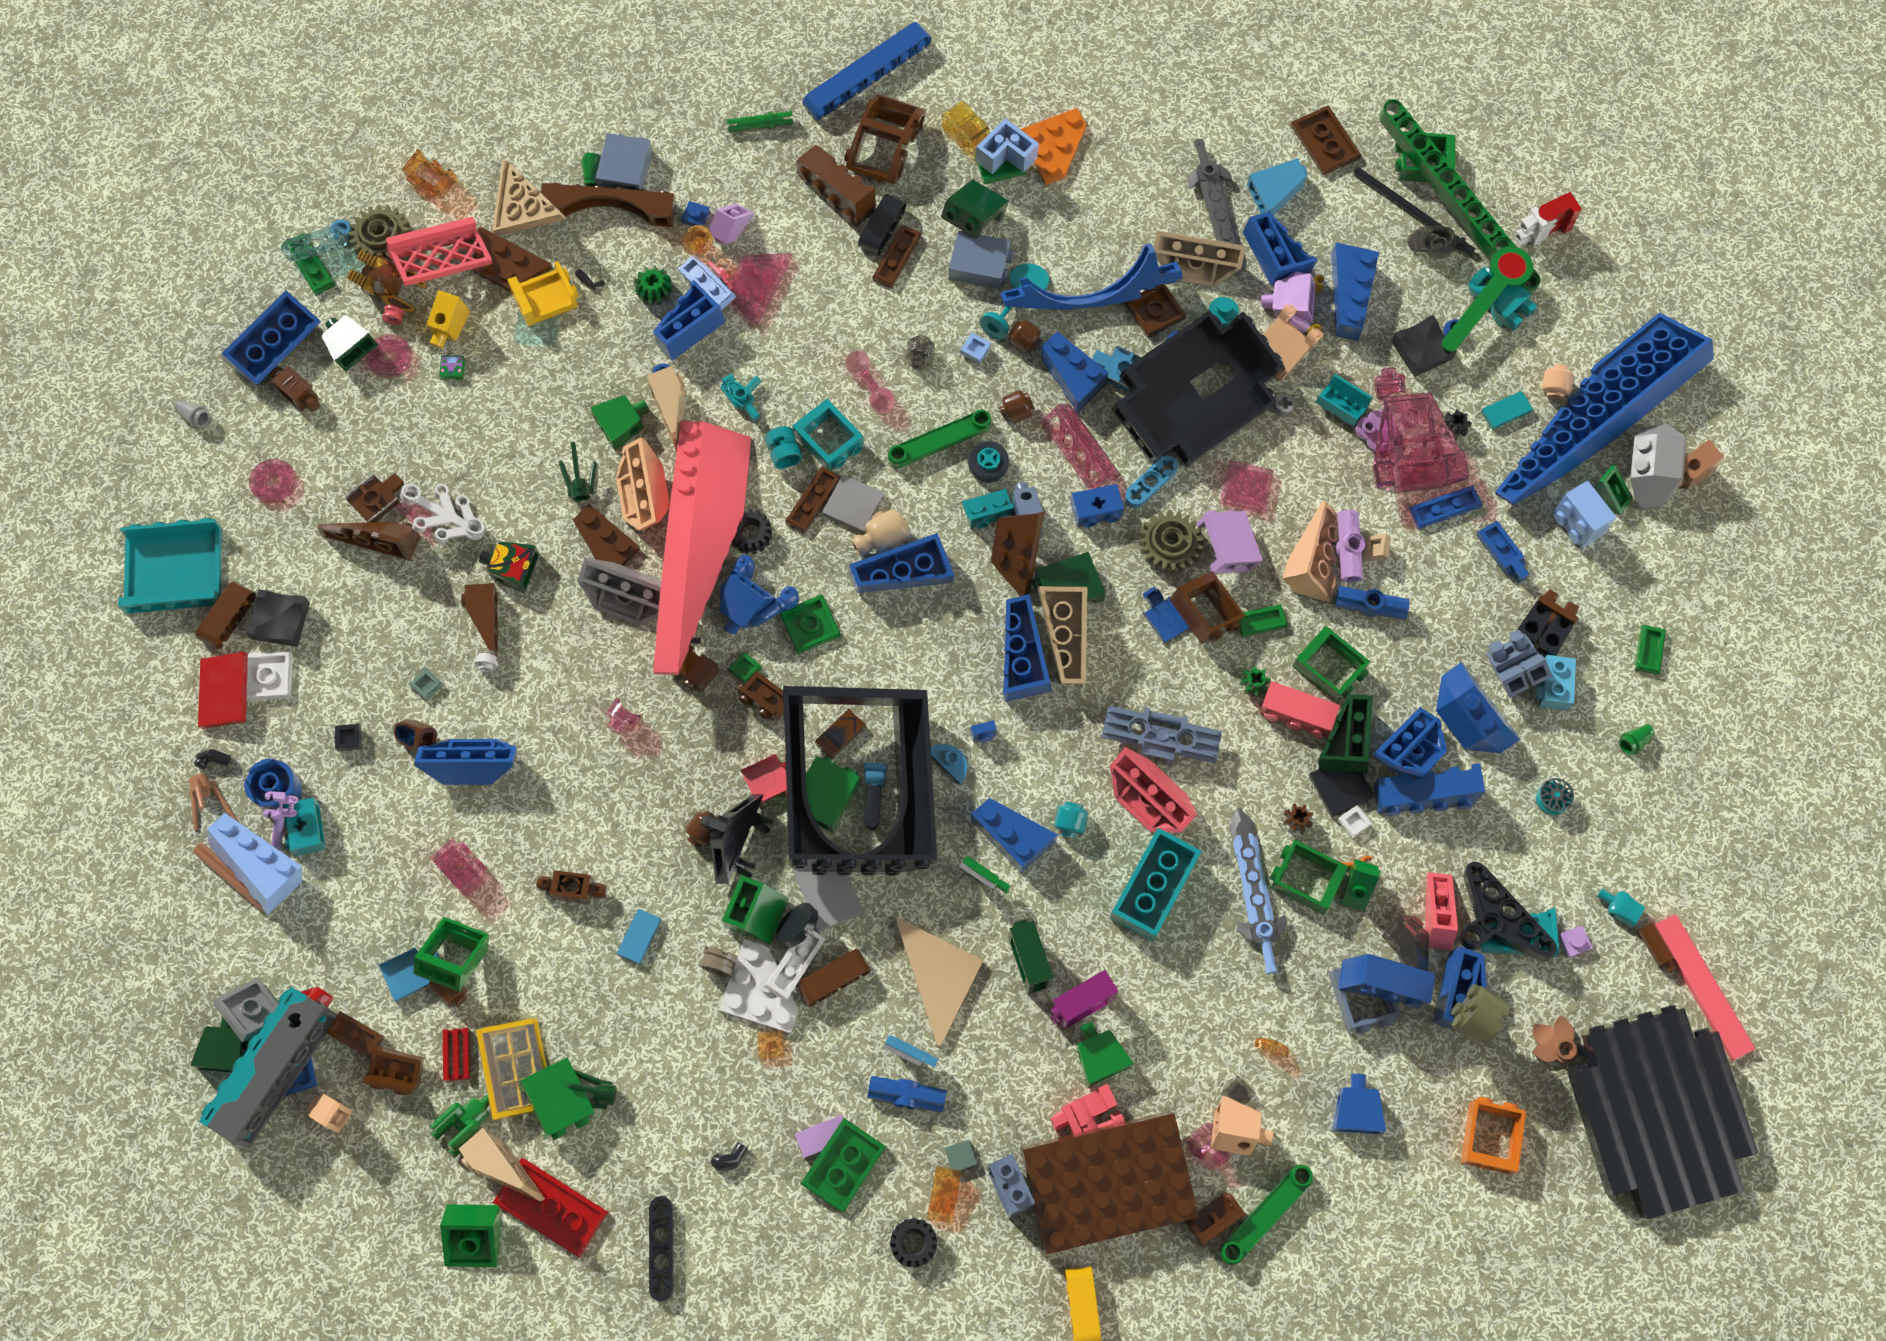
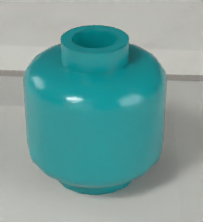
M1065 801L1064 805L1058 806L1054 826L1056 829L1062 830V836L1075 838L1076 833L1082 834L1085 832L1089 814L1086 809H1083L1084 805Z

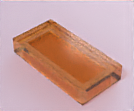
M936 1166L927 1219L953 1223L962 1170Z

